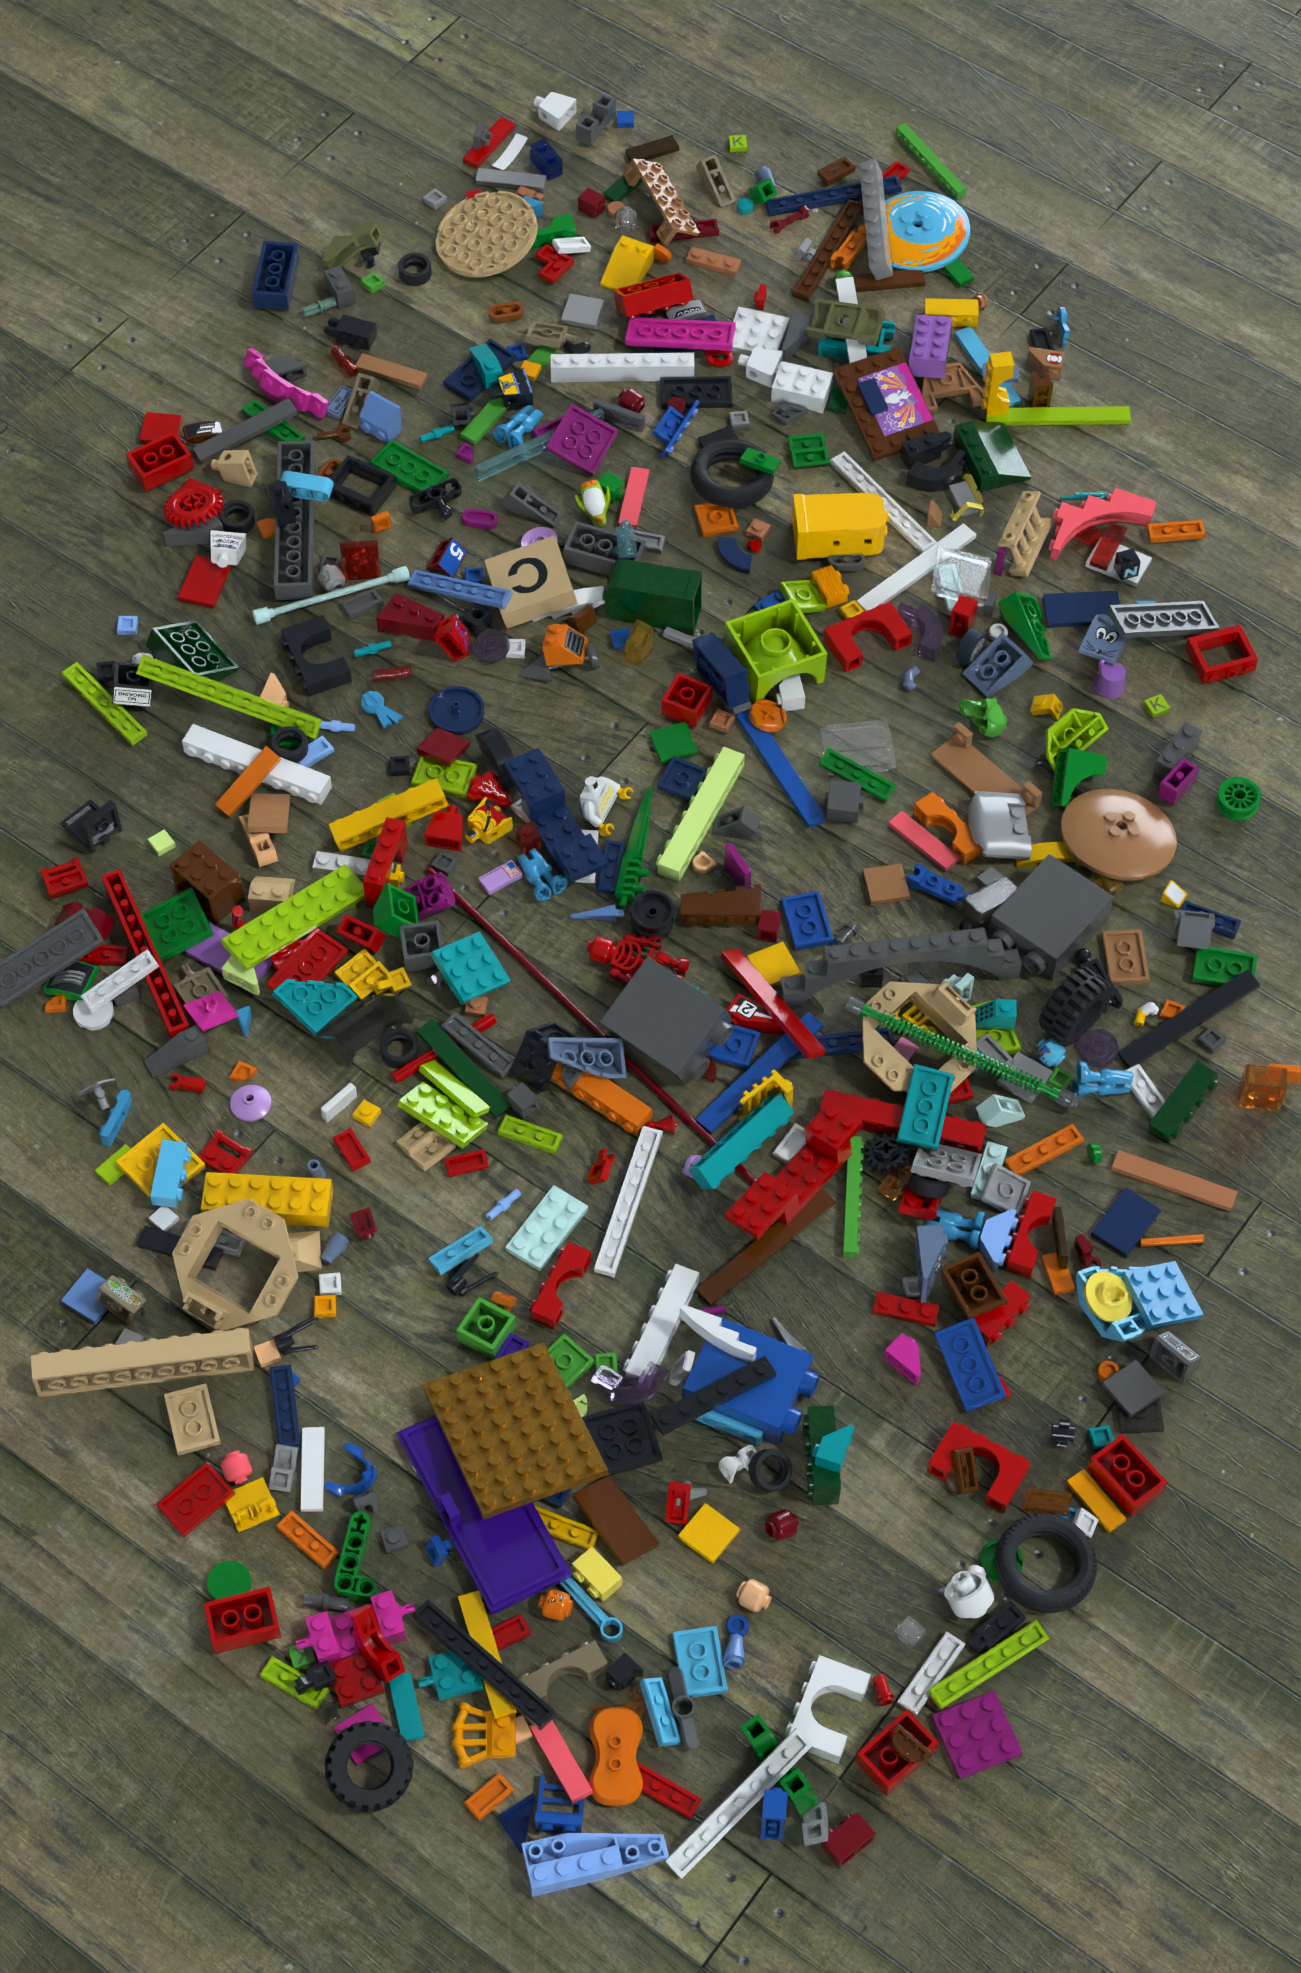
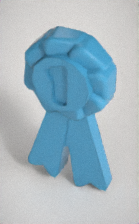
M1058 307L1056 316L1053 319L1056 320V325L1060 332L1061 348H1065L1067 344L1066 338L1070 337V329L1067 326L1065 307Z
M368 691L362 695V709L366 713L376 714L383 729L387 726L391 727L392 722L398 725L399 720L403 719L402 715L384 706V698L379 692Z

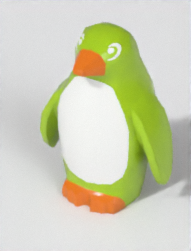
M598 480L586 481L581 484L582 501L575 495L576 503L582 512L591 519L595 527H604L607 521L606 512L611 500L609 487H606L605 495Z

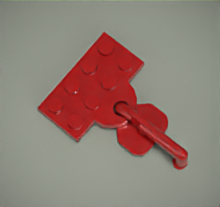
M240 906L232 908V925L237 929L247 924L241 919L243 909ZM316 928L304 941L298 939L272 955L271 961L277 972L267 982V988L274 991L287 979H295L297 982H307V980L324 981L345 957L348 949Z

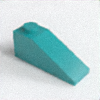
M486 343L469 348V352L486 389L498 386L497 378L503 375V371L494 353Z

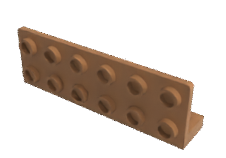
M633 158L623 175L629 186L634 187L641 178L663 215L664 221L656 232L662 244L669 245L677 232L698 236L700 232L684 207L682 200L676 193V189L669 181V177L662 169V165L658 162Z
M958 722L954 726L952 738L931 754V758L973 794L975 791L1021 794L1026 804L1024 807L1026 817L1037 809L1041 804L1043 792L1030 781H1027L1023 788L971 745L973 733Z

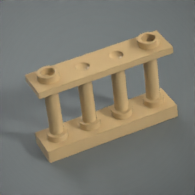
M1040 491L1022 492L998 543V547L1009 548L1014 558L1009 569L1011 576L1028 577L1053 524L1051 518H1040L1035 506L1041 495ZM1030 516L1033 518L1032 523L1029 520ZM1018 542H1019V544H1020L1019 550H1018V548H1017V543H1018Z

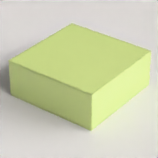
M165 829L148 839L150 846L158 856L176 847L175 842Z

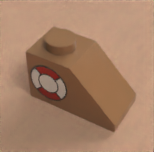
M1029 347L1027 362L1042 378H1045L1044 372H1047L1050 379L1060 380L1065 352Z

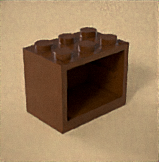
M200 840L170 864L175 890L181 893L192 887L206 917L214 924L219 923L231 913L234 906H239L245 901L240 874Z

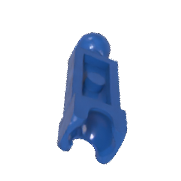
M916 863L914 865V875L908 874L907 886L917 891L920 889L953 906L957 901H960L961 905L967 909L975 905L974 895L970 893L962 894L964 887L928 871V868Z

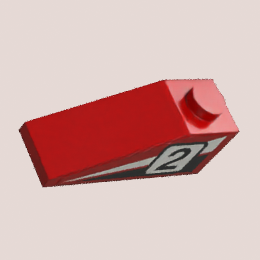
M739 993L726 1009L733 1019L730 1024L761 1033L785 1034L762 1006Z

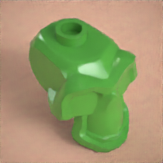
M995 697L991 699L986 698L983 701L962 699L959 702L958 709L962 717H972L973 723L984 736L994 738L1004 731L1007 718Z

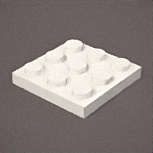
M738 307L733 322H736V330L732 351L751 355L756 347L780 350L790 318Z

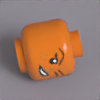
M550 1589L546 1595L542 1594L539 1607L542 1608V1615L544 1617L563 1621L565 1617L569 1618L573 1601L568 1593Z

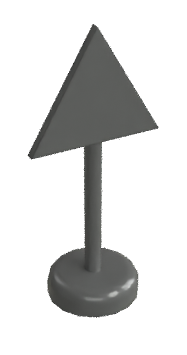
M593 641L589 642L586 645L588 654L585 655L584 660L590 659L592 667L598 668L600 665ZM543 654L523 670L518 677L552 681L550 670L566 665L546 666Z

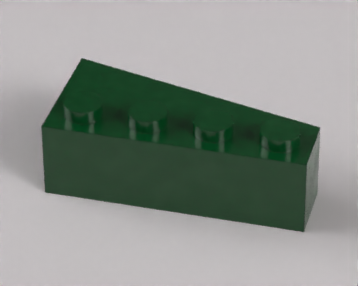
M1197 1059L1149 1122V1130L1168 1143L1172 1139L1176 1140L1181 1134L1183 1126L1192 1120L1194 1113L1204 1104L1219 1083L1218 1073Z

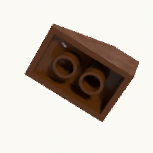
M980 1252L941 1267V1279L946 1290L969 1320L1008 1304L1005 1295Z

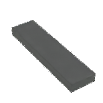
M456 1012L441 1025L443 1031L501 1079L510 1072L514 1061Z

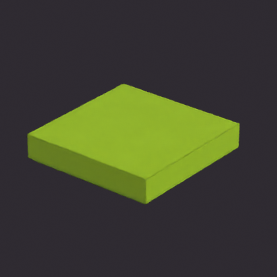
M812 580L780 582L778 585L785 600L788 601L794 598L802 613L824 612L827 608Z

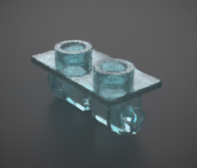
M623 520L620 527H616L619 558L637 557L635 527H631V523L628 520Z

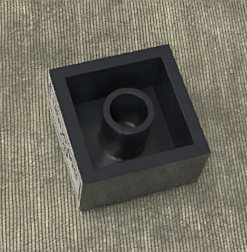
M114 662L112 704L151 707L153 680L136 674L139 664Z

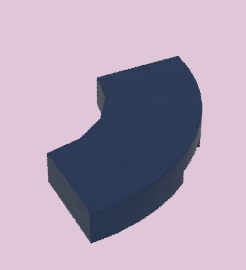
M718 537L720 556L729 563L730 567L750 574L752 555L740 550L735 538Z

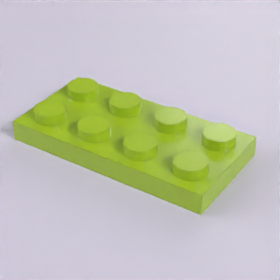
M421 1082L398 1101L397 1106L461 1148H464L482 1134L488 1126L487 1122L479 1117L473 1118L457 1103L425 1082Z

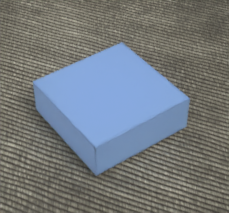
M119 616L117 634L137 635L138 616Z

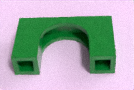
M759 1714L740 1727L748 1744L761 1762L779 1745L772 1731ZM794 1766L776 1782L783 1789V1792H788L787 1798L800 1816H803L820 1803L812 1786L798 1768L795 1769Z

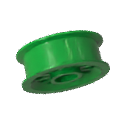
M1244 777L1228 778L1219 787L1216 798L1217 808L1222 815L1231 820L1243 821L1250 819L1258 811L1261 791L1250 779Z

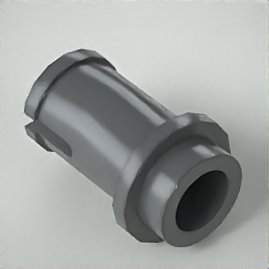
M851 922L843 926L844 929L834 939L835 944H847L853 936L857 935L858 928Z

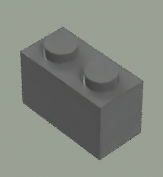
M337 266L325 270V284L331 296H334L338 309L355 304L354 289L342 267Z

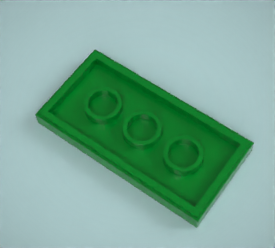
M392 439L369 462V464L375 465L377 468L394 474L396 482L415 493L439 484L449 477L448 471Z

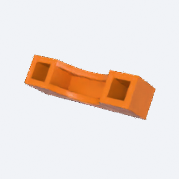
M931 792L915 803L914 815L926 827L941 826L953 834L955 839L952 844V851L960 857L959 861L963 865H966L982 854L983 848L979 844L976 845L974 843L969 825L963 822L956 812L945 804L940 796Z

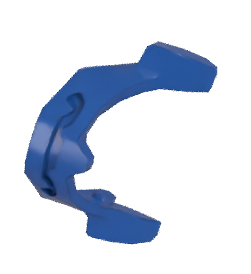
M345 1443L344 1449L354 1455L353 1458L355 1460L363 1462L366 1465V1471L362 1472V1480L353 1485H339L327 1481L324 1487L335 1496H342L344 1492L360 1494L369 1489L376 1479L377 1472L374 1465L363 1457V1449L356 1445Z

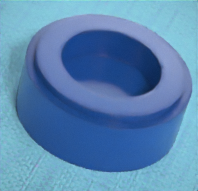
M742 1615L731 1616L726 1624L727 1633L729 1635L739 1634L742 1637L746 1636L749 1630L748 1620Z

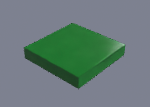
M686 722L649 731V737L661 765L670 763L673 756L685 759L698 755L697 747Z

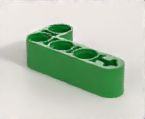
M363 1511L354 1513L350 1518L334 1586L338 1597H349L351 1602L371 1604L370 1597L377 1595L375 1581L372 1578L360 1576L371 1534L370 1517ZM360 1525H361V1528H360V1532H361V1533L358 1532V1527H357V1526H360ZM355 1542L361 1544L357 1548L350 1547ZM349 1563L356 1564L355 1567L351 1569L345 1568V1566ZM342 1584L350 1585L346 1590L340 1589ZM364 1588L372 1589L368 1594L361 1592Z

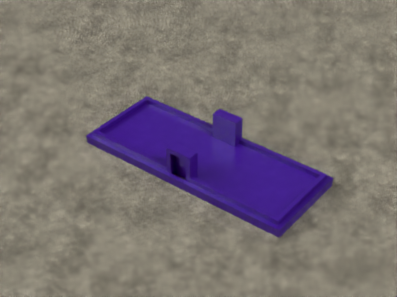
M435 1415L396 1433L492 1615L571 1578V1571L533 1502L483 1520ZM446 1512L449 1516L450 1525L444 1515Z

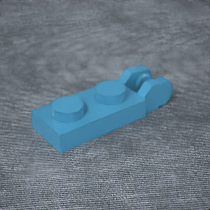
M122 1090L117 1095V1104L115 1108L110 1110L106 1125H102L99 1136L103 1146L111 1147L133 1104L130 1098L131 1093L127 1090Z

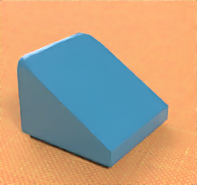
M523 196L531 205L536 218L542 216L543 203Z
M250 1006L236 1010L239 1015L237 1022L245 1037L249 1035L252 1019Z

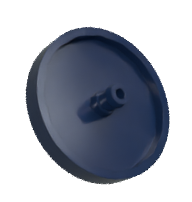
M452 686L442 689L430 701V721L435 728H441L457 736L468 734L478 728L483 721V700L479 694L467 687Z

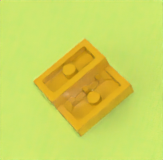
M364 948L336 970L334 976L341 983H345L358 996V999L362 1001L374 991L373 987L376 986V983L385 980L384 975L388 973V970L380 961L376 962Z

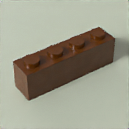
M756 884L751 889H745V886L736 887L735 891L728 892L725 889H717L712 894H708L707 891L681 894V925H726L730 927L735 925H746L749 927L759 925L761 917V884Z

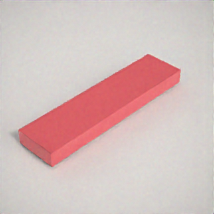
M631 467L618 527L637 529L649 478V469Z
M901 811L889 821V827L945 872L959 861L960 857L905 812Z
M553 1720L541 1731L536 1726L531 1725L530 1730L571 1803L574 1804L593 1794L592 1788Z

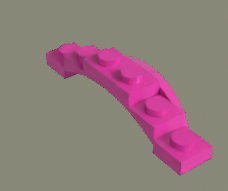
M253 348L247 349L243 365L252 371L251 375L258 379L259 386L269 399L278 404L289 398L297 411L311 412L320 419L325 417L329 401L317 393H310L287 382L268 367L264 362L265 356Z

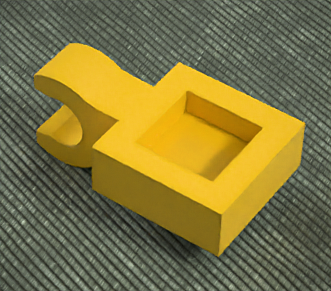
M404 967L386 973L384 975L385 980L376 983L373 989L376 994H380L388 989L394 994L410 988L412 984Z

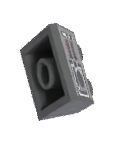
M1170 1331L1155 1337L1149 1355L1151 1359L1182 1384L1199 1367L1202 1359L1195 1349L1189 1348L1178 1335L1172 1334Z

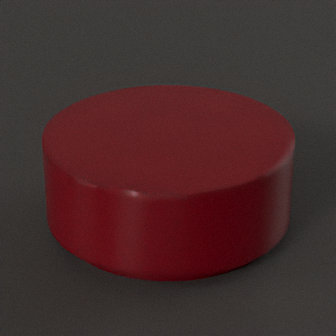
M673 397L667 403V409L671 406L679 413H683L685 410V402L680 397Z

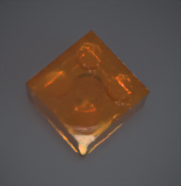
M1246 1064L1239 1084V1106L1265 1108L1270 1111L1280 1110L1287 1090V1068Z

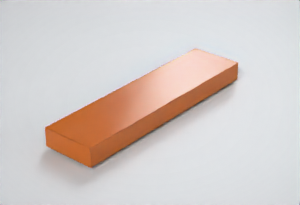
M265 746L215 805L231 818L282 759Z
M1072 1123L1005 1159L1003 1164L1008 1170L1022 1176L1083 1143L1084 1138Z

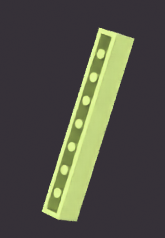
M723 747L721 752L715 755L714 764L708 768L704 782H700L697 795L692 796L688 811L685 810L683 812L680 825L675 826L672 839L666 842L663 855L660 854L657 858L656 866H658L659 875L680 882L742 771L745 754Z

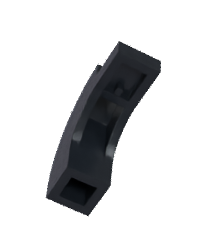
M960 449L949 464L939 468L928 467L916 461L907 473L906 485L924 492L948 490L949 485L957 484L962 480L963 469L967 464V460H965L966 452Z
M490 728L476 734L475 737L480 750L491 759L500 782L503 784V789L514 786V782L504 767V762L515 758L504 736L496 728Z

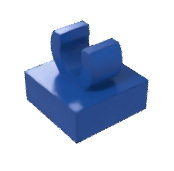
M439 1535L429 1539L425 1550L434 1567L443 1564L446 1556L450 1554L449 1549H452L453 1545L450 1540L442 1542Z

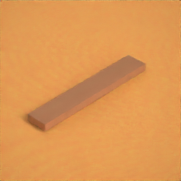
M1120 1150L1117 1152L1111 1169L1120 1174L1229 1212L1232 1210L1238 1191Z

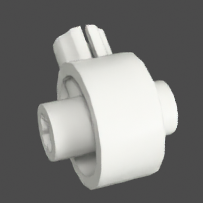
M978 1565L969 1566L967 1571L956 1573L945 1588L944 1595L954 1614L960 1618H979L987 1612V1609L994 1601V1593L986 1579V1572L984 1568Z

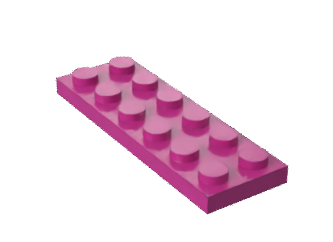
M635 317L629 319L625 344L626 346L732 351L736 322Z

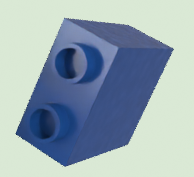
M722 1318V1327L738 1332L740 1342L757 1348L754 1361L766 1356L777 1374L771 1380L713 1410L764 1431L763 1440L778 1446L784 1432L794 1435L799 1427L803 1411L797 1409L796 1405L801 1395L811 1399L818 1385L820 1374L812 1372L813 1355ZM706 1340L684 1384L682 1399L750 1363L730 1355Z

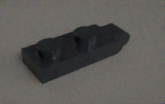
M1010 1601L973 1633L975 1637L969 1644L978 1653L982 1652L985 1648L989 1651L1024 1622L1026 1616Z

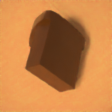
M589 605L576 615H571L565 620L568 626L582 635L598 622L593 607Z

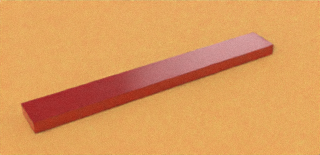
M738 948L721 953V959L807 1059L825 1054L826 1049Z

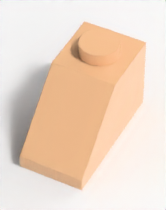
M270 673L260 697L289 707L286 692L276 675Z

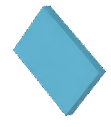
M717 1626L672 1632L677 1667L681 1668L688 1696L695 1698L728 1693Z

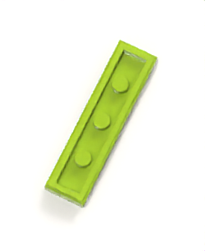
M436 1060L420 1065L419 1071L470 1116L476 1118L489 1112L490 1106Z

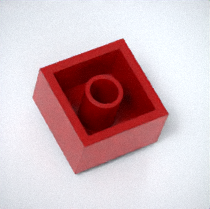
M678 673L661 700V714L680 722H686V724L696 728L712 701L713 686Z

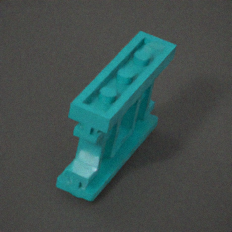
M883 321L879 334L881 336L877 340L878 347L865 345L867 357L891 350L890 345H883L884 339L893 340L895 322ZM826 336V339H819L818 356L849 360L845 339L843 341L834 340L836 337Z

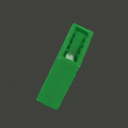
M1058 748L1050 806L1067 807L1074 788L1083 779L1089 776L1105 775L1107 756L1073 748Z

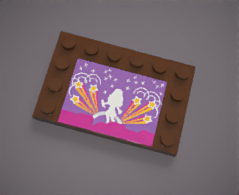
M900 347L833 369V375L873 461L901 453V445L904 442L933 431L935 434L940 433ZM875 378L888 405V411L871 416L857 387L858 383Z

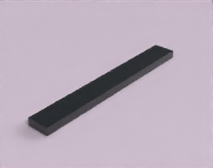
M1249 970L1244 971L1120 1050L1118 1056L1128 1068L1142 1063L1258 989L1260 983Z
M429 1599L412 1614L413 1618L540 1731L557 1715L553 1708Z

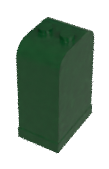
M619 559L615 561L612 572L607 579V588L603 591L602 599L605 600L606 613L615 620L660 629L670 627L684 634L694 636L702 609V571Z

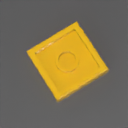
M784 942L747 955V959L771 987L779 985L781 977L801 974Z
M705 1503L680 1532L678 1539L714 1564L738 1535L740 1528Z

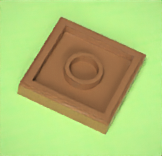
M902 863L863 869V876L871 905L910 900Z

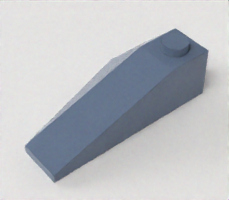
M547 1038L549 1059L605 1079L627 1078L622 1038Z

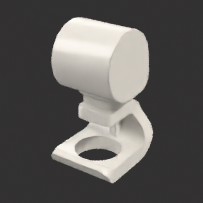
M753 1445L740 1449L737 1457L727 1456L719 1462V1470L729 1484L733 1482L736 1471H740L742 1468H746L748 1471L750 1460L757 1453Z

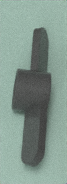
M672 1667L669 1670V1679L674 1697L672 1713L674 1719L680 1723L685 1747L689 1750H694L698 1747V1738L693 1721L695 1703L688 1696L681 1668ZM679 1704H687L691 1707L692 1711L687 1715H680L676 1712L675 1708Z

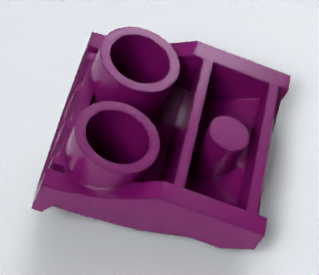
M441 872L420 878L404 888L406 892L416 897L419 921L437 914L448 907L452 908L455 903L451 884Z

